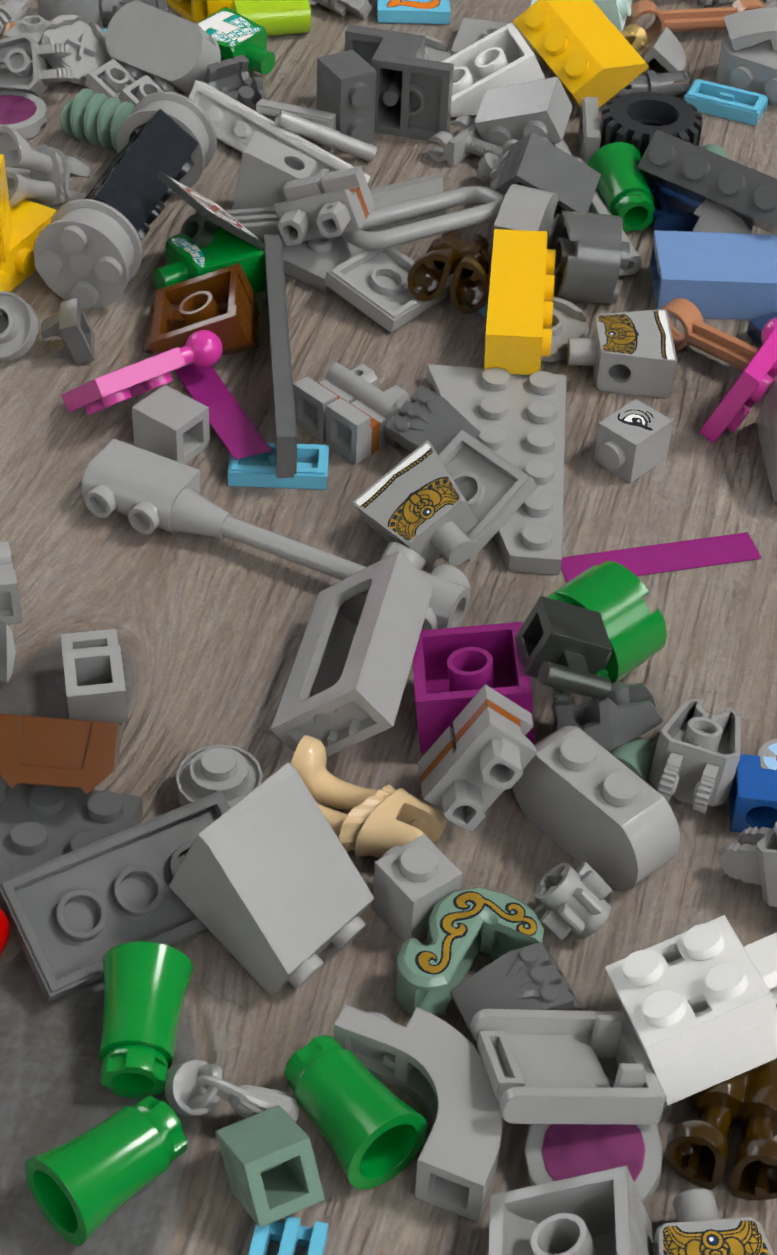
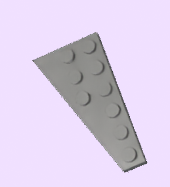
M427 364L426 379L430 389L434 388L437 394L445 398L480 431V435L477 438L479 442L528 474L537 485V489L493 536L508 571L560 575L562 561L566 375L552 374L547 371H538L531 375L510 374L507 370L498 367L488 368L484 371V368Z

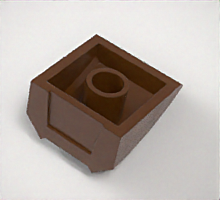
M240 263L156 290L146 320L143 352L158 355L177 347L181 348L185 346L188 337L199 330L211 331L219 337L223 347L222 355L236 354L259 348L257 331L260 313L254 291Z
M0 713V775L11 788L16 787L19 783H25L29 785L81 788L85 794H88L115 771L122 740V728L118 723Z

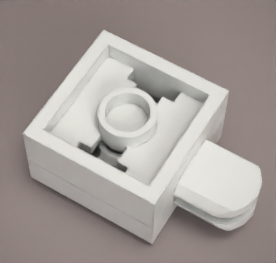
M723 915L707 923L696 925L682 934L645 950L636 951L628 957L605 967L622 1010L626 1013L665 1093L668 1105L777 1058V932L743 947L727 918Z

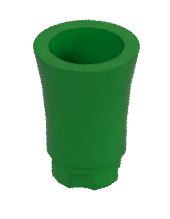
M615 142L598 149L590 157L587 166L601 174L596 191L610 213L622 218V230L626 233L633 230L642 231L653 222L652 215L655 211V206L645 175L637 168L641 161V155L633 145L625 142Z
M146 941L128 942L111 948L102 960L104 1016L99 1058L102 1062L101 1085L110 1088L115 1095L141 1099L147 1095L160 1094L165 1089L167 1070L173 1064L176 1033L183 1000L193 972V964L184 953L168 945Z
M323 1035L315 1037L305 1047L293 1053L284 1070V1074L289 1080L288 1085L295 1093L298 1105L312 1120L334 1152L346 1177L354 1188L363 1190L380 1186L394 1178L410 1164L420 1151L427 1135V1122L422 1115L397 1098L363 1065L352 1051L343 1049L332 1036Z
M149 1095L133 1107H123L100 1124L68 1142L28 1159L25 1163L26 1180L36 1204L47 1221L65 1240L73 1245L81 1246L122 1205L142 1188L165 1173L169 1168V1163L187 1151L188 1141L182 1131L181 1121L164 1100L158 1101L152 1095Z

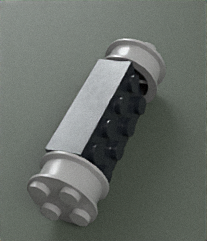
M172 91L155 92L142 98L134 107L131 115L125 119L117 134L118 154L86 197L62 205L53 215L50 224L40 232L34 244L35 268L48 287L57 295L67 301L78 298L82 308L89 309L110 305L123 294L128 281L134 277L140 268L143 256L141 240L150 230L148 226L164 209L165 205L163 203L172 194H175L173 190L157 178L158 174L161 171L186 187L191 188L199 180L203 170L214 157L217 145L215 129L210 118L199 105L191 99Z

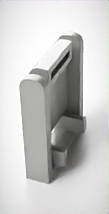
M483 1009L473 1016L471 1031L475 1041H477V1048L495 1097L500 1103L502 1116L506 1122L511 1124H659L666 1096L624 1011ZM598 1058L616 1059L619 1068L613 1088L610 1087Z

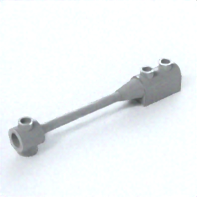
M114 438L92 459L83 477L82 496L90 512L100 518L108 517L113 511L128 516L132 527L142 534H151L156 528H160L173 534L183 532L217 538L228 537L340 580H344L367 568L233 518L232 514L201 495L199 469ZM439 565L435 567L431 574L418 570L434 586L422 630L461 627L470 602V584L464 573L451 565Z

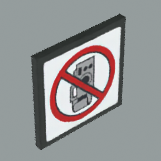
M160 171L157 178L196 210L195 214L187 218L181 228V232L192 238L193 243L204 249L207 248L214 239L216 227L220 226L261 250L264 249L266 244L218 204Z

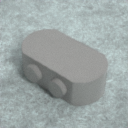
M138 0L121 7L112 17L106 31V47L110 57L124 66L123 68L136 80L148 75L165 92L176 90L190 96L195 80L205 83L207 66L216 62L220 63L221 61L220 47L216 39L207 34L197 23Z
M729 35L725 36L721 44L716 74L717 83L767 95L769 97L768 104L777 106V50L773 51L771 41L767 40L752 47L733 51Z
M564 726L534 745L538 753L522 770L523 775L512 787L521 810L526 818L580 864L586 862L612 890H629L676 856L680 847V831L675 815L665 797L580 728Z

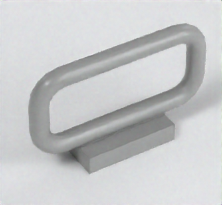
M437 174L370 190L375 205L361 229L342 233L341 237L362 249L375 250L394 247L495 220L505 195L484 186H468L444 192L442 177ZM470 203L484 204L446 214V209Z

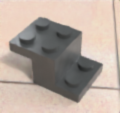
M349 24L345 31V51L354 50L377 70L374 132L430 141L428 139L439 131L449 133L454 64L424 59L426 36Z

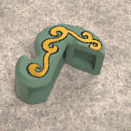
M479 887L452 891L438 901L429 917L427 945H421L416 938H410L403 943L398 953L395 987L398 1003L411 1015H413L416 1007L435 1016L444 1015L453 1000L449 993L450 990L464 981L479 952L488 955L494 961L512 950L542 942L544 928L537 915L525 903L506 893Z

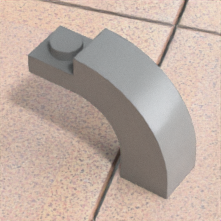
M344 1005L334 1024V1038L343 1049L352 1051L379 1081L395 1086L411 1095L423 1107L432 1123L433 1128L417 1162L414 1197L479 1223L495 1182L503 1121L500 1103L495 1097L480 1053L468 1039L450 1024L416 1007L407 1027L394 1023L383 1014L364 1012Z

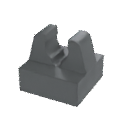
M78 298L61 302L60 311L41 323V336L43 339L52 336L62 338L51 342L50 354L52 358H73L77 366L94 361L95 333Z

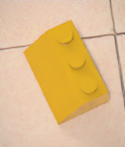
M538 0L512 21L530 49L553 77L559 78L564 90L580 109L584 97H598V106L600 108L649 68L644 59L593 0Z

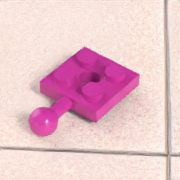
M777 317L769 320L764 325L761 333L762 346L699 431L701 435L711 442L715 443L725 428L734 433L750 412V409L746 406L751 408L755 402L757 403L774 381L773 378L777 374Z
M196 331L188 337L185 346L171 349L93 379L62 394V399L68 413L85 407L87 415L93 414L116 403L134 398L172 382L173 378L170 372L190 364L201 368L215 365L222 356L223 347L221 340L211 331Z

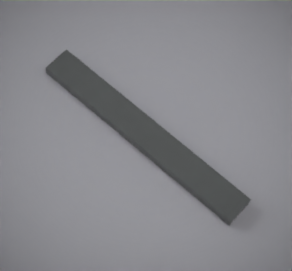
M264 234V244H266L264 247L265 294L277 478H294V474H297V430L282 237H280V234Z

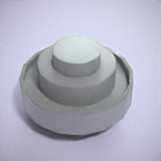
M2 291L0 292V362L14 361L25 355L34 345L38 334V318L33 307L23 298L16 294Z
M220 744L202 747L190 753L179 765L176 775V791L181 806L222 790L230 808H232L263 783L260 763L249 752L236 746Z

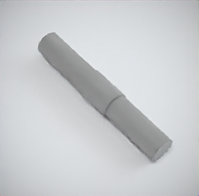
M281 109L276 115V126L307 137L312 141L372 162L376 155V146L342 134L340 131L314 123Z

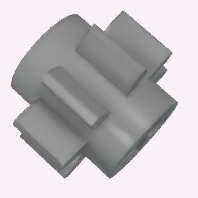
M583 862L576 871L568 863H561L552 868L538 883L535 889V897L542 904L534 912L541 919L540 922L559 940L562 941L570 931L578 939H585L598 931L609 917L611 906L603 898L612 889L586 862Z

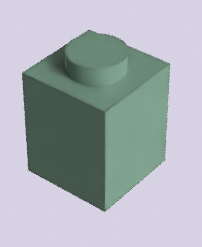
M280 1105L216 1131L231 1192L260 1228L325 1200L310 1137Z

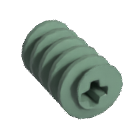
M85 88L75 98L68 100L63 107L60 116L61 128L68 137H76L80 141L90 142L95 146H103L110 151H117L119 128L125 119L131 115L135 105L129 101L122 103L116 97L108 99V96L104 93L95 94L91 89Z

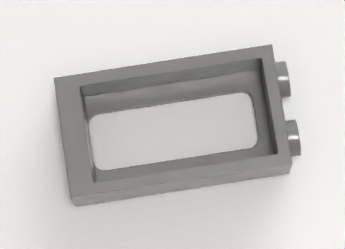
M400 551L319 592L271 727V731L294 752L305 735L319 739L325 746L326 757L394 726L434 588Z

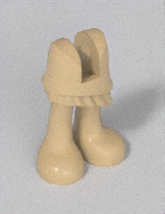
M305 735L300 740L294 752L291 765L298 771L346 851L355 850L357 857L371 856L381 858L389 849L398 845L404 846L423 834L432 842L440 839L447 823L443 811L426 801L414 797L403 788L395 790L390 784L376 790L341 780L327 770L326 748L319 739ZM330 808H334V809L346 811V812H349V814L341 813V812H339V811H336V810H333V809H330Z

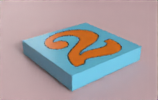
M377 0V21L379 23L450 24V0Z

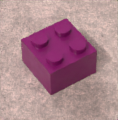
M522 622L421 630L413 657L420 755H425L449 726L454 729L453 721L485 684L530 712L533 720L530 676L524 673L515 641V636L522 627ZM534 720L532 729L525 735L533 745H535Z

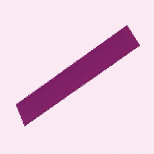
M189 365L174 370L193 399L209 407V423L234 460L272 451L212 366L201 368Z
M748 532L562 557L561 569L568 583L588 568L596 564L600 565L605 561L617 562L636 576L757 560L762 559Z

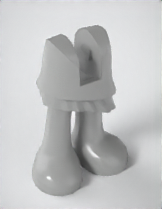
M0 126V154H4L5 167L31 170V178L6 171L10 208L18 204L22 199L38 200V203L58 210L67 202L86 197V194L69 190L70 177H90V168L85 163L65 155L57 148L48 147L46 144L32 149L18 131L7 126Z

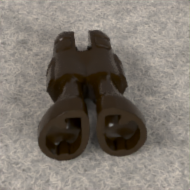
M458 229L443 233L440 239L437 238L431 243L426 254L418 258L411 266L407 282L410 293L416 299L431 301L441 294L448 277L454 274L451 284L453 305L460 312L471 314L482 309L489 298L490 282L487 276L491 263L488 253L489 243L480 234H474L471 242L461 240L462 230Z
M776 1058L691 1095L692 1106L694 1110H697L701 1119L687 1120L677 1124L669 1132L667 1138L666 1156L671 1167L679 1175L698 1187L709 1190L717 1187L724 1174L728 1152L727 1136L730 1124L738 1122L743 1127V1135L730 1176L729 1187L733 1196L747 1201L777 1198V1142L773 1140V1137L777 1135Z

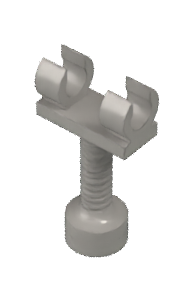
M462 115L451 123L454 126L462 127L464 131L458 130L452 135L446 131H439L428 139L432 142L440 143L443 147L435 146L428 151L430 157L438 162L447 160V164L453 167L471 153L483 157L486 153H493L500 158L503 155V147L484 141L474 124L475 120L468 115Z

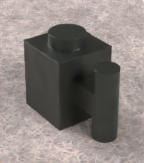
M540 596L515 636L525 675L538 678L539 683L542 685L604 701L610 693L611 681L609 678L596 674L606 667L611 656L612 646L601 614Z

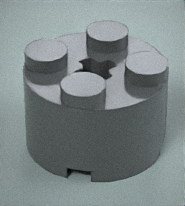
M562 211V214H557L548 241V249L556 250L553 296L573 302L615 304L619 295V270L626 269L630 259L629 242L622 241L623 221L621 217L575 211Z

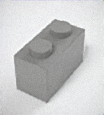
M558 77L486 89L474 124L484 141L503 147L507 140L515 139L519 141L531 132L544 136L551 142H558L563 139L573 106Z

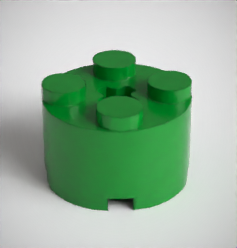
M605 561L600 565L596 564L547 596V598L601 614L611 642L612 651L606 667L598 671L596 675L609 678L611 684L618 682L665 646L667 632L660 609L658 608L654 612H650L642 598L649 593L648 589L633 572L617 562Z

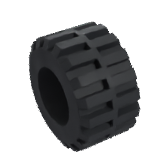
M648 91L616 96V99H610L602 109L600 148L615 142L629 143L637 148L642 159L656 130L699 146L703 118L701 113L697 112L696 107L673 95Z

